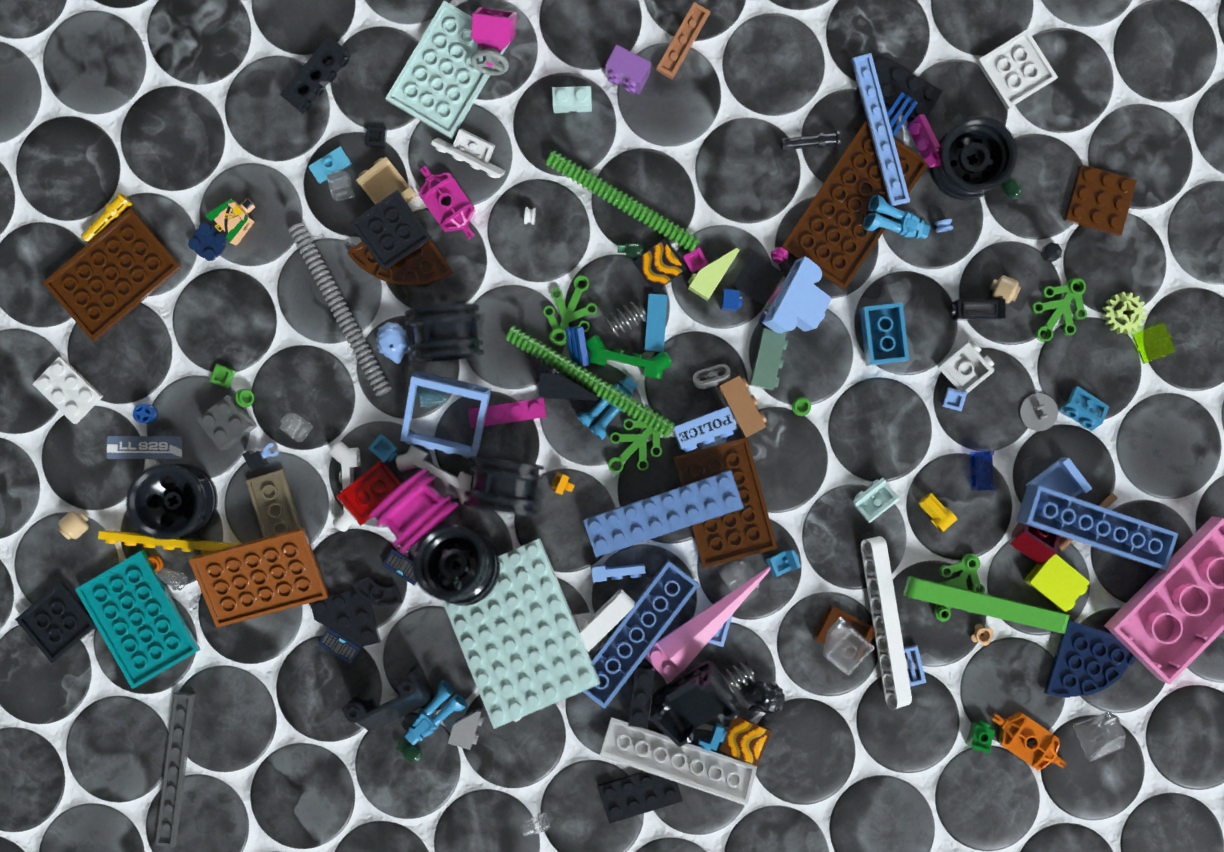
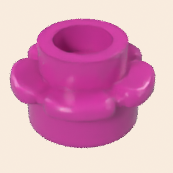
M775 247L774 251H771V257L775 263L782 264L788 261L789 252L784 248Z

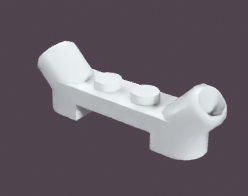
M337 442L330 449L329 453L341 464L342 471L339 472V481L342 483L344 490L354 482L353 467L361 466V456L358 447L348 448L343 442ZM345 507L333 520V525L342 532L347 531L352 524H358Z
M414 445L410 446L407 453L397 456L396 464L401 472L418 467L421 469L427 468L429 470V477L436 476L440 478V483L448 487L450 485L456 487L461 504L468 500V496H465V491H470L471 475L462 471L458 477L426 461L429 453Z

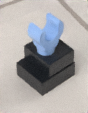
M274 443L268 444L263 451H247L242 454L251 471H257L269 464L266 460L267 457H275L279 454V452H274L273 454L270 452V448L275 445Z

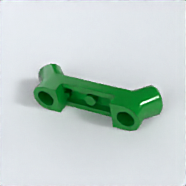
M597 335L585 341L589 352L588 360L591 364L606 367L607 360L644 368L643 376L659 380L662 379L663 371L672 366V360L667 352L664 351L646 360L643 359V355L632 353V356L624 354L625 351L613 349V352L608 351Z

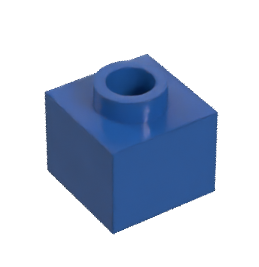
M723 290L721 310L736 312L738 307L742 306L743 296H739V290Z

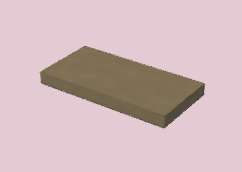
M284 469L246 480L263 538L302 528Z

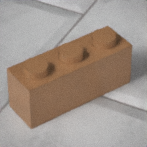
M738 376L718 386V389L743 437L746 438L765 428L767 420L763 412L759 413L756 408L758 402L754 395L750 396L747 390L749 385L746 379H741Z

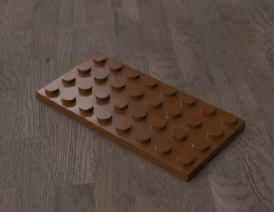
M867 120L781 246V248L787 250L796 259L805 256L820 267L824 278L842 290L847 288L886 229L878 227L873 231H867L863 228L866 216L870 213H875L868 210L869 201L874 195L883 197L886 203L889 204ZM894 139L909 195L928 164L920 155ZM901 205L894 206L896 209L901 207ZM877 213L887 219H893L892 216L883 213Z

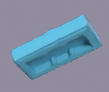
M340 146L308 167L318 183L321 184L352 163Z

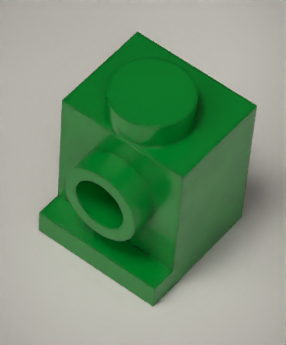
M972 721L966 744L972 749L990 754L995 730L987 722L979 721V723Z

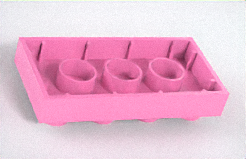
M1211 517L1171 557L1167 570L1159 569L1104 625L1158 680L1169 685L1224 630V518Z

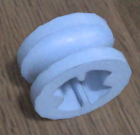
M952 219L935 222L934 224L937 226L936 232L952 230L953 226L950 225Z

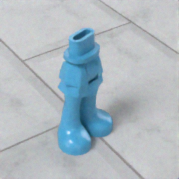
M874 195L870 199L868 210L875 213L868 214L864 219V230L873 231L878 227H882L895 232L897 235H903V237H914L916 239L919 237L926 239L928 237L930 224L925 223L924 219H920L912 212L909 213L906 210L902 211L892 207L879 195ZM877 213H883L892 216L894 218H897L896 222L892 221Z
M626 376L622 381L619 380L617 384L613 385V388H618V391H623V394H628L630 398L638 385L629 376ZM602 398L588 412L580 411L576 415L580 422L588 428L609 404L611 406L609 410L590 428V431L601 440L606 437L605 428L619 411H622V409H617L616 405L612 406L611 402L607 403V400H602Z
M442 680L438 683L436 696L424 709H420L419 713L413 718L412 723L408 726V730L404 733V737L412 745L434 733V730L439 728L440 723L452 712L462 711L467 707L464 698L459 694H454L435 716L432 714L454 692L453 688L446 681Z

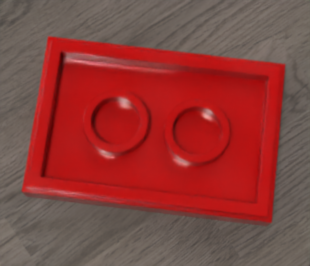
M380 460L336 495V497L357 523L362 526L370 519L371 513L403 484L388 466Z

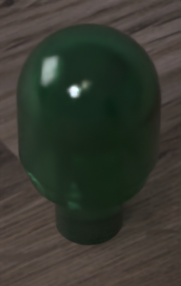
M1008 177L1002 186L1003 190L1009 198L1017 199L1022 194V188L1015 179L1011 180Z
M629 242L626 245H618L617 253H625L628 257L638 258L643 255L644 247L639 242Z
M399 742L396 750L403 753L404 759L415 763L422 758L420 748L412 744L406 746Z

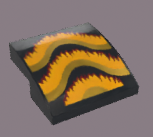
M666 238L633 262L655 293L688 269Z

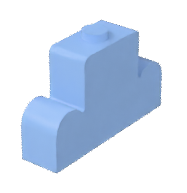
M806 256L795 260L762 323L780 334L791 331L796 326L804 332L816 329L824 319L825 311L831 301L829 295L814 285L822 277L820 267Z

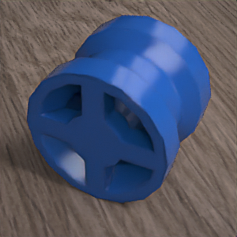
M140 404L133 410V417L139 423H152L158 416L156 408L152 405Z

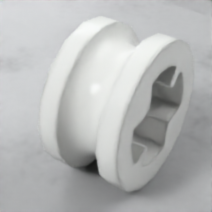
M525 208L524 224L529 222L532 225L535 224L536 208Z

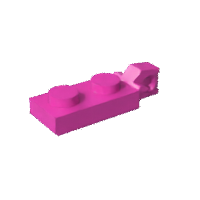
M924 114L918 115L907 125V128L923 160L927 162L929 167H938L940 165L938 154L940 145Z

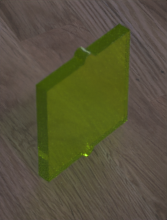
M1164 322L1132 334L1137 347L1136 351L1139 352L1143 364L1176 352L1171 340L1172 336L1169 335Z

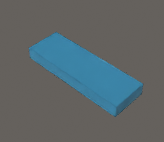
M648 294L644 351H664L668 295Z

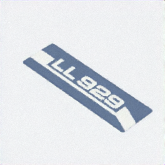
M107 436V459H182V437Z

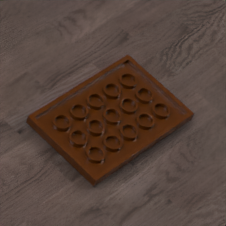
M130 208L48 277L43 284L92 341H96L179 271L182 266L137 213Z
M747 437L673 457L680 486L731 470L744 506L743 509L691 525L703 569L777 549Z

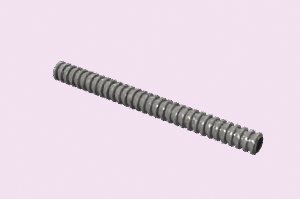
M304 223L292 225L288 232L292 233L291 237L295 239L294 243L298 244L297 248L300 249V254H303L302 258L306 260V265H309L308 269L311 270V275H314V280H317L316 284L320 286L319 290L323 291L322 295L326 297L325 301L329 302L327 305L331 307V312H334L333 316L337 317L336 322L340 323L339 327L342 328V333H345L344 337L348 338L347 342L351 344L350 348L354 349L353 353L357 355L358 363L362 364L361 368L365 370L364 374L368 376L367 380L371 381L370 385H373L372 389L376 391L375 395L382 396L388 393L392 388L388 386L389 382L385 381L386 376L382 375L383 371L379 369L380 365L376 364L378 361L374 360L375 356L371 354L372 350L368 349L369 345L365 343L364 335L360 334L361 330L357 328L358 324L354 322L355 318L351 317L352 313L349 312V307H346L347 303L343 302L344 298L340 296L341 292L337 291L338 287L335 286V281H332L333 277L329 276L330 272L326 270L327 266L324 265V260H321V255L318 254L319 251L315 249L316 245L312 244L313 240L310 239V234L307 233L308 230L304 228Z

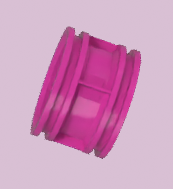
M427 468L400 486L369 516L371 520H378L376 523L378 528L386 525L396 536L393 545L401 547L399 550L401 554L418 543L430 530L437 527L459 506L457 502L452 504L450 501L452 499L451 495L442 497L435 489L433 482L436 478L428 476L429 470Z

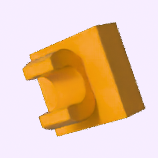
M557 472L550 489L562 495L564 489L572 492L575 485L568 482L569 477L567 475Z

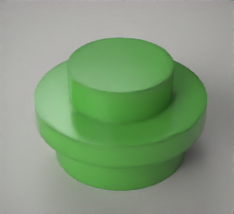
M240 389L236 392L234 399L239 407L247 408L253 404L254 395L247 389Z
M805 397L796 398L792 403V411L798 416H805L811 410V403Z

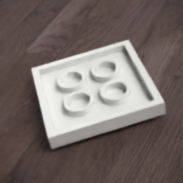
M1028 29L977 61L1007 110L1058 78Z

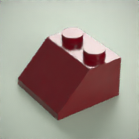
M1018 522L1012 531L1009 544L1027 555L1030 559L1043 565L1057 553L1060 536Z

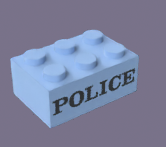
M729 407L675 426L673 427V433L679 449H684L687 452L697 448L696 444L702 442L703 445L714 442V437L720 435L721 438L734 434L733 430L737 429Z

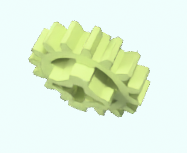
M1122 292L1119 295L1111 296L1112 300L1106 301L1109 306L1103 307V310L1107 312L1102 317L1108 319L1105 325L1111 324L1109 330L1117 329V334L1123 332L1124 334H1129L1131 331H1137V327L1144 325L1141 320L1147 319L1143 315V312H1146L1147 309H1142L1145 302H1138L1140 296L1133 297L1131 292L1127 294Z

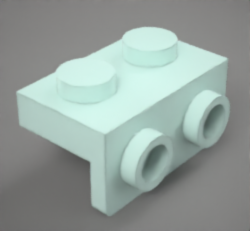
M884 478L876 479L870 484L869 489L865 492H859L854 497L853 503L855 508L869 523L900 500L897 494L887 485Z

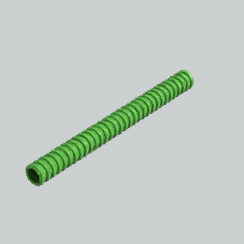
M516 326L511 327L508 331L506 341H511V344H516V347H521L523 351L526 350L527 354L531 353L532 357L536 356L537 360L541 359L542 363L546 362L547 366L551 365L552 369L556 368L557 372L561 371V374L571 378V381H576V384H581L583 388L587 387L586 390H591L598 397L601 396L602 400L606 399L607 403L611 402L612 406L616 405L617 409H622V412H627L629 416L632 415L633 419L637 418L638 422L642 421L643 425L647 424L648 428L652 427L653 431H658L659 435L663 434L664 438L668 437L675 426L674 422L670 423L669 419L665 420L664 416L660 417L659 413L655 414L654 410H649V407H644L642 403L639 404L638 400L634 401L633 397L629 398L628 394L624 395L623 391H618V388H613V385H608L606 381L603 382L602 378L598 379L597 375L593 376L592 372L588 373L587 369L583 370L582 366L578 367L577 363H572V360H567L565 356L562 357L561 353L557 354L556 350L552 351L551 347L547 348L546 344L542 345L541 341L537 342L536 338L532 339L531 335L527 336L526 332H522Z

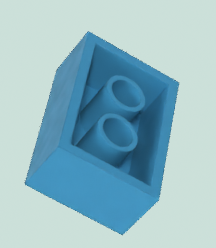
M903 302L867 306L859 309L866 366L909 361Z

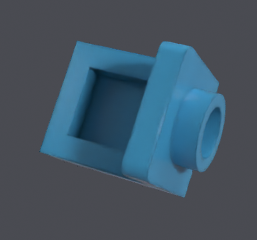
M380 434L368 448L381 459L382 463L393 462L398 456L396 452L399 450L383 434Z
M794 550L783 551L766 559L773 577H778L790 570L801 567L799 558Z
M715 722L709 739L698 736L697 742L700 748L711 751V749L717 750L719 742H723L726 734L723 724Z

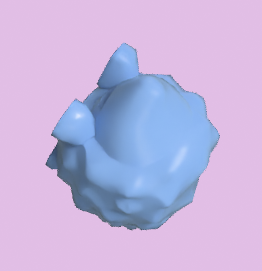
M387 322L378 328L376 337L379 353L384 354L385 357L391 359L396 364L401 363L404 354L409 353V337L401 325Z

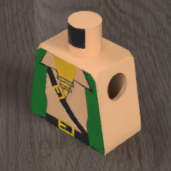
M248 198L240 205L233 199H229L205 216L229 243L236 246L254 224V220L248 213L256 206Z

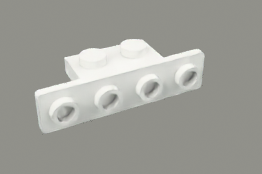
M462 128L459 129L453 145L440 138H436L431 142V145L435 146V149L439 152H447L453 155L454 159L465 161L470 164V167L487 172V175L492 178H500L505 173V170L489 163L495 145Z

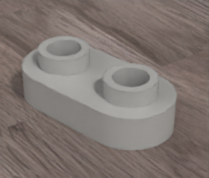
M725 364L699 370L693 375L694 385L698 389H706L726 383L731 378V371Z

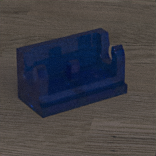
M994 451L970 452L972 490H995V486H993L992 460Z

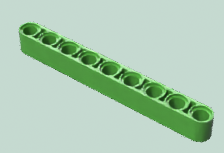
M908 576L903 593L904 596L1063 634L1066 632L1070 616L1064 612L913 576Z

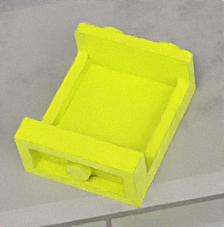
M1057 554L1043 565L1037 563L1023 580L1028 585L1036 588L1053 602L1059 610L1064 612L1071 610L1075 606L1076 599L1087 591V586L1090 581Z

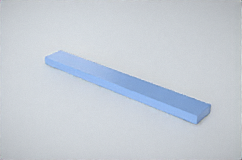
M868 53L853 57L851 61L889 205L894 207L909 203L910 198L872 54Z

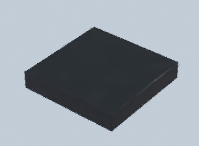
M752 253L731 286L764 306L785 273Z

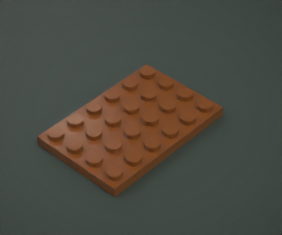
M304 527L197 555L189 559L216 628L323 600L329 596Z

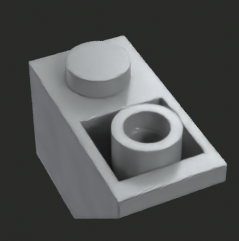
M479 707L455 721L448 744L469 750L473 744H477L479 733H476L478 726H482L485 716L482 714L483 708Z

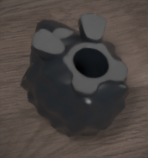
M757 681L751 686V691L745 695V700L752 705L749 707V712L775 714L783 710L785 695L783 689L777 683Z

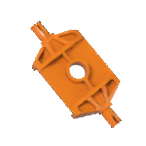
M1019 711L1007 719H1003L997 713L991 716V720L1000 725L998 743L1033 768L1040 770L1051 762L1060 768L1066 766V761L1057 755L1060 746L1059 738ZM1029 738L1035 739V744L1032 747H1027L1026 742Z

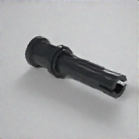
M839 130L831 133L819 132L817 135L781 138L782 151L810 147L824 149V147L836 146L838 148L841 145Z

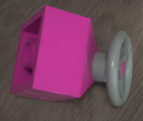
M479 7L473 13L471 38L483 49L473 53L471 56V64L476 70L487 75H502L508 71L509 63L499 53L516 36L517 12ZM483 56V61H476L478 57ZM498 60H500L503 63V65L498 64ZM484 67H490V68L493 67V68H495L496 70L487 69V68H484Z

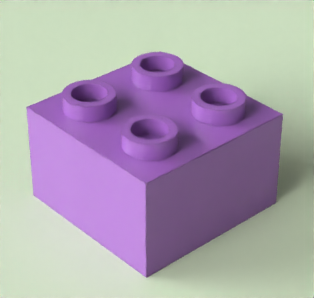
M616 45L606 63V78L614 85H622L627 92L640 95L650 75L651 62Z

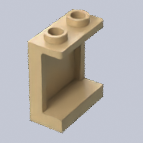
M387 157L376 160L373 164L374 166L369 170L362 171L356 180L375 205L396 190L400 192L407 204L418 197Z

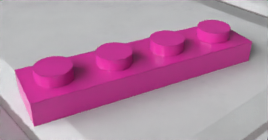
M544 398L488 406L484 426L547 417ZM480 408L468 409L471 428H476Z

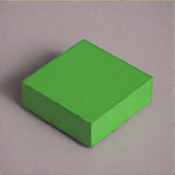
M216 364L209 382L229 389L236 371Z

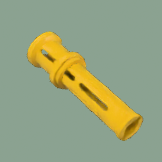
M118 192L116 194L117 197L110 204L105 205V211L81 234L84 240L90 243L114 218H119L127 206L132 205V202L125 195Z

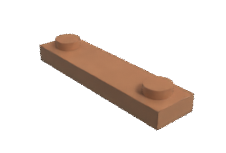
M695 2L692 4L658 64L656 71L673 80L709 17V10Z

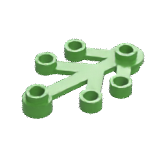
M585 276L575 278V291L567 309L562 299V291L558 288L551 291V297L555 300L562 316L560 326L555 319V310L552 306H546L543 313L551 325L550 341L555 346H563L567 343L565 329L571 321L597 313V306L593 303L575 311L582 292L589 288V280ZM580 281L585 282V286L583 288H580L578 286V283ZM555 291L560 292V296L558 298H555L553 296V293ZM590 306L595 307V311L593 313L588 311V308ZM549 308L553 310L551 315L546 314V310ZM581 321L578 326H575L581 327L583 323H586L588 328L584 330V333L590 330V324L587 321ZM558 333L563 335L562 340L556 339Z
M1072 278L1064 286H1048L1042 290L1044 298H1051L1055 294L1066 293L1062 300L1032 304L1031 311L1034 314L1055 309L1047 323L1036 330L1035 336L1037 340L1046 342L1052 339V329L1062 314L1065 323L1062 329L1063 333L1069 336L1076 332L1070 308V302L1073 298L1076 310L1073 312L1074 318L1077 320L1086 318L1087 311L1084 309L1082 294L1086 290V284L1081 278ZM1074 284L1078 287L1077 291L1073 289ZM1047 289L1051 291L1050 296L1046 294ZM1036 305L1040 306V311L1035 309ZM1078 311L1082 312V317L1078 316ZM1068 326L1072 328L1071 333L1067 331ZM1041 331L1045 332L1044 338L1040 335Z
M626 419L623 423L626 430H632L633 428L646 429L642 434H619L617 432L611 434L610 441L614 444L633 442L618 458L615 457L609 461L608 467L614 473L622 471L623 463L638 448L639 461L637 467L642 471L648 468L647 438L651 434L653 437V447L650 450L651 455L659 457L662 454L658 431H653L652 427L648 428L647 424L643 425L642 421ZM627 421H631L633 423V426L631 428H627L625 426V423ZM617 434L619 441L614 442L612 436ZM656 447L660 449L658 455L653 454V449ZM615 461L620 464L617 469L612 467V463ZM641 461H645L647 464L643 469L639 466Z
M969 553L964 555L959 563L941 566L939 573L945 578L950 577L953 572L962 571L958 577L940 583L968 589L966 579L970 575L972 582L971 590L976 591V588L980 586L979 592L984 593L985 587L980 584L977 573L980 567L979 558ZM973 560V565L970 567L969 562ZM948 568V573L944 575V569ZM936 606L933 611L934 617L942 622L947 621L951 616V607ZM946 611V615L942 617L941 613Z

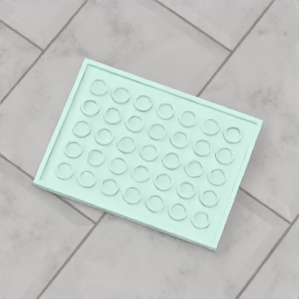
M541 539L534 540L499 556L500 575L497 584L492 592L482 601L469 606H457L442 600L494 729L600 684L598 675ZM475 569L470 573L472 577L475 574ZM461 582L459 583L457 589L461 588Z

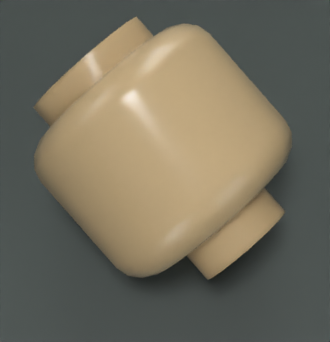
M1004 275L999 280L994 279L990 290L993 291L992 297L997 300L1005 299L1007 304L1016 300L1021 289L1017 280Z
M70 511L58 522V531L68 540L71 538L78 539L88 530L89 525L86 521L89 519L81 511L78 514Z

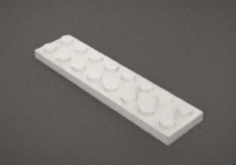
M612 717L599 755L743 805H748L757 770V766L713 751L704 750L692 744L678 747L668 736L645 728L628 726L627 722Z

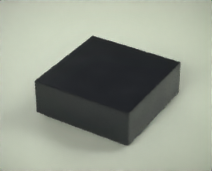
M367 126L365 145L367 147L385 148L387 129Z

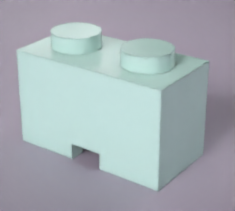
M591 86L552 87L554 113H569V111L592 112Z

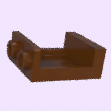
M830 604L813 639L858 662L865 655V646L868 642L872 641L875 628Z

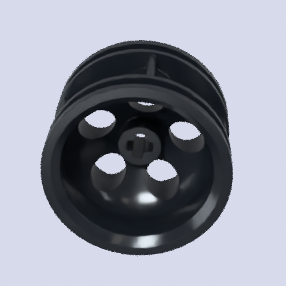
M164 464L145 469L132 481L126 497V508L133 525L144 535L159 540L174 539L199 532L210 523L215 515L218 504L217 490L212 479L202 469L190 464ZM167 476H171L175 480V487L173 489H169L165 485ZM188 484L193 489V496L189 495L186 491ZM155 494L162 496L164 499L163 504L158 508L152 504V497ZM175 497H177L176 499L179 500L178 504H176L177 501H174ZM189 505L195 507L191 518L186 512ZM169 512H173L176 515V520L171 526L165 521V516Z

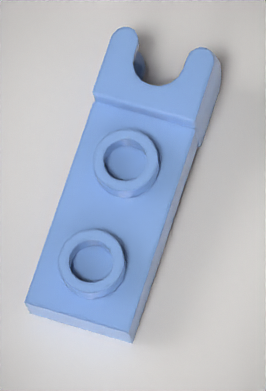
M605 564L592 565L591 567L593 582L607 581V577H611V580L623 579L625 575H630V578L642 577V574L645 573L644 564L607 568Z

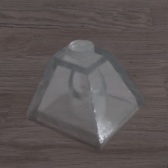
M840 617L827 631L823 656L849 676L875 647L853 626Z
M1109 711L1073 726L1088 762L1125 747V732L1118 716Z

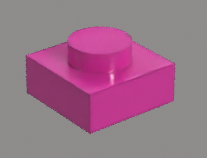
M700 247L682 257L691 274L708 265Z

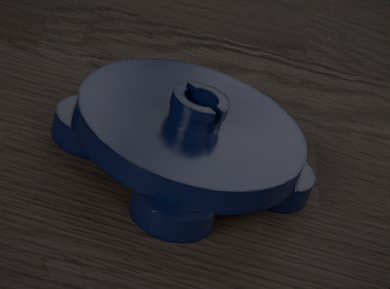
M203 222L195 231L193 238L189 240L188 246L200 257L205 258L207 261H213L224 252L227 239L215 226Z

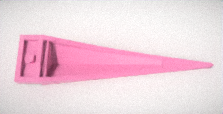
M767 567L686 623L657 640L645 658L670 683L686 669L770 571V567Z

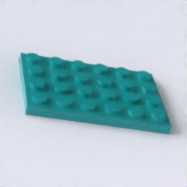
M144 550L75 589L132 689L201 650L160 577L154 571L155 569L150 560H148Z

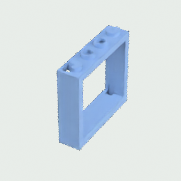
M415 371L411 377L400 441H404L409 445H421L429 450H442L446 454H459L470 459V456H477L492 388ZM417 385L481 400L472 446L409 431Z

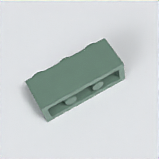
M765 328L761 330L749 386L770 391L774 390V387H778L780 376H777L778 369H782L784 357L781 356L783 350H786L788 345L787 333L780 334Z

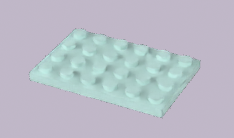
M443 1L385 98L391 104L453 139L490 75L476 70L471 64L472 54L483 50L471 38L472 17L448 2ZM505 47L499 54L503 55L507 47ZM483 56L478 57L476 61H483Z

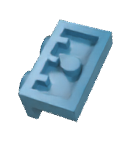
M1076 386L1073 388L1067 403L1060 408V411L1092 431L1103 424L1109 406Z

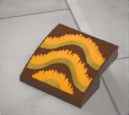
M738 715L732 719L720 751L758 766L772 730Z

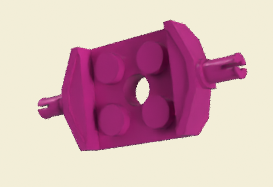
M427 166L421 168L420 171L426 178V182L422 186L419 196L444 232L462 230L468 240L471 239L468 233L474 237L475 234L470 229L469 222L476 210L450 173H442L434 176ZM446 196L452 199L449 206L441 204V200Z

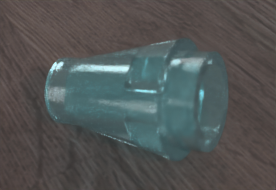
M431 390L419 392L420 407H425L426 409L447 403L446 392Z

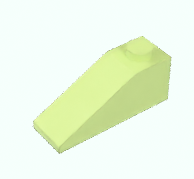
M736 248L699 270L698 274L693 273L688 281L691 284L688 289L708 301L740 250Z

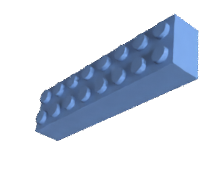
M728 470L586 518L583 521L595 557L743 509L744 506L732 471Z
M1030 484L1027 485L1016 520L1017 522L1162 570H1167L1178 536L1176 532L1041 486Z
M667 559L636 599L635 606L620 620L591 658L600 684L582 692L605 709L698 588L699 583Z

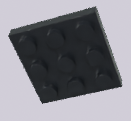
M398 190L350 222L383 271H386L432 239Z
M63 581L57 583L15 619L51 663L60 659L96 628L86 608Z

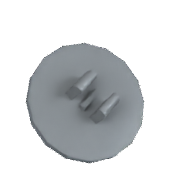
M1037 393L1024 399L1020 406L1019 414L1021 421L1026 427L1034 431H1043L1052 427L1056 422L1058 408L1051 397L1046 394Z

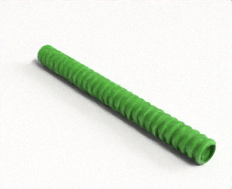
M552 151L546 160L547 166H551L557 172H562L563 176L567 175L568 179L572 178L573 182L577 181L578 185L582 184L583 188L587 187L588 191L592 190L593 194L597 193L598 197L602 196L603 200L606 199L608 203H613V206H618V209H623L624 213L628 212L629 216L633 215L634 219L638 218L639 222L643 221L644 225L648 224L649 228L653 227L654 231L658 230L659 234L663 233L664 237L668 236L669 240L673 239L674 243H679L680 247L684 246L685 250L689 249V252H692L699 243V237L695 238L694 234L690 235L689 231L685 232L683 227L679 228L678 224L674 225L673 221L669 222L668 218L664 219L663 215L659 216L658 212L654 213L653 209L649 210L648 206L644 207L643 203L639 204L638 200L634 201L633 197L629 198L628 194L624 195L622 190L619 192L617 187L613 188L612 184L608 185L607 181L603 182L602 178L598 179L597 175L593 176L592 172L588 173L587 169L583 170L582 166L578 167L577 163L573 164L572 160H567V157H562V154H557V151Z

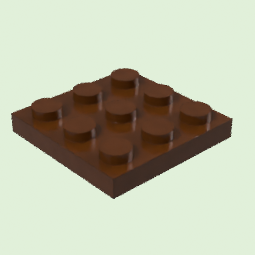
M1080 165L1064 221L1115 236H1121L1137 180L1086 165Z

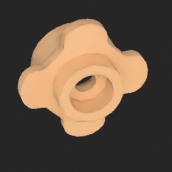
M981 624L975 625V632L971 635V640L973 642L978 641L983 646L989 645L993 635L992 628H985Z

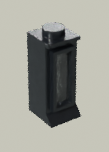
M958 299L953 301L950 307V314L953 316V321L1002 320L1006 318L1005 299Z

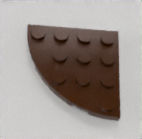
M432 240L386 271L382 270L363 241L347 251L351 259L367 273L395 285H426L437 282L454 273Z

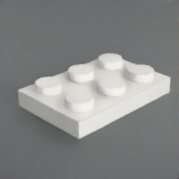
M58 357L33 383L73 424H77L103 397L63 357Z

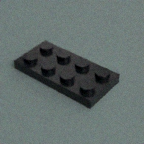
M876 53L873 62L884 104L891 108L900 93L903 92L918 102L908 118L914 120L921 114L928 118L942 90ZM905 98L901 99V101L895 108V111L898 112V110L906 100ZM911 102L907 104V106L901 113L902 115H905L909 107L912 105Z
M645 771L598 785L609 824L683 802L677 782Z

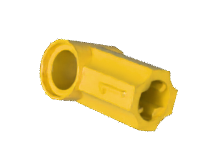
M932 493L925 495L918 503L941 532H944L957 520L954 513L947 507H944Z

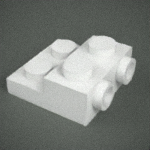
M968 340L939 365L938 369L958 390L969 393L995 371L993 367L995 363L988 355L984 357L980 353L982 349L975 341L970 343Z

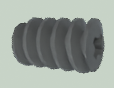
M638 298L636 299L637 305L632 301L629 303L630 309L624 305L623 312L616 309V316L612 312L609 313L610 319L604 316L608 327L616 336H619V329L624 333L626 332V325L632 329V322L638 326L639 318L644 322L646 321V313Z
M746 658V665L740 661L739 668L732 665V672L726 668V675L722 674L733 693L735 692L734 686L742 689L741 682L748 686V679L755 682V675Z

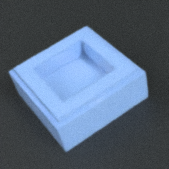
M948 387L942 406L962 411L967 392Z

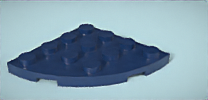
M1068 620L1065 634L1062 633L1044 693L1064 698L1088 696L1097 693L1118 681L1129 665L1135 662L1136 657L1113 634Z

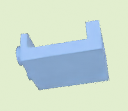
M1065 457L1060 458L1026 484V486L1028 484L1041 486L1073 498L1080 493H1087L1092 489L1070 458Z

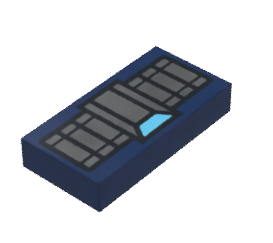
M392 549L382 566L412 585H416L417 582L412 568L413 561L397 550Z
M327 628L318 645L349 664L353 662L361 649L358 645Z

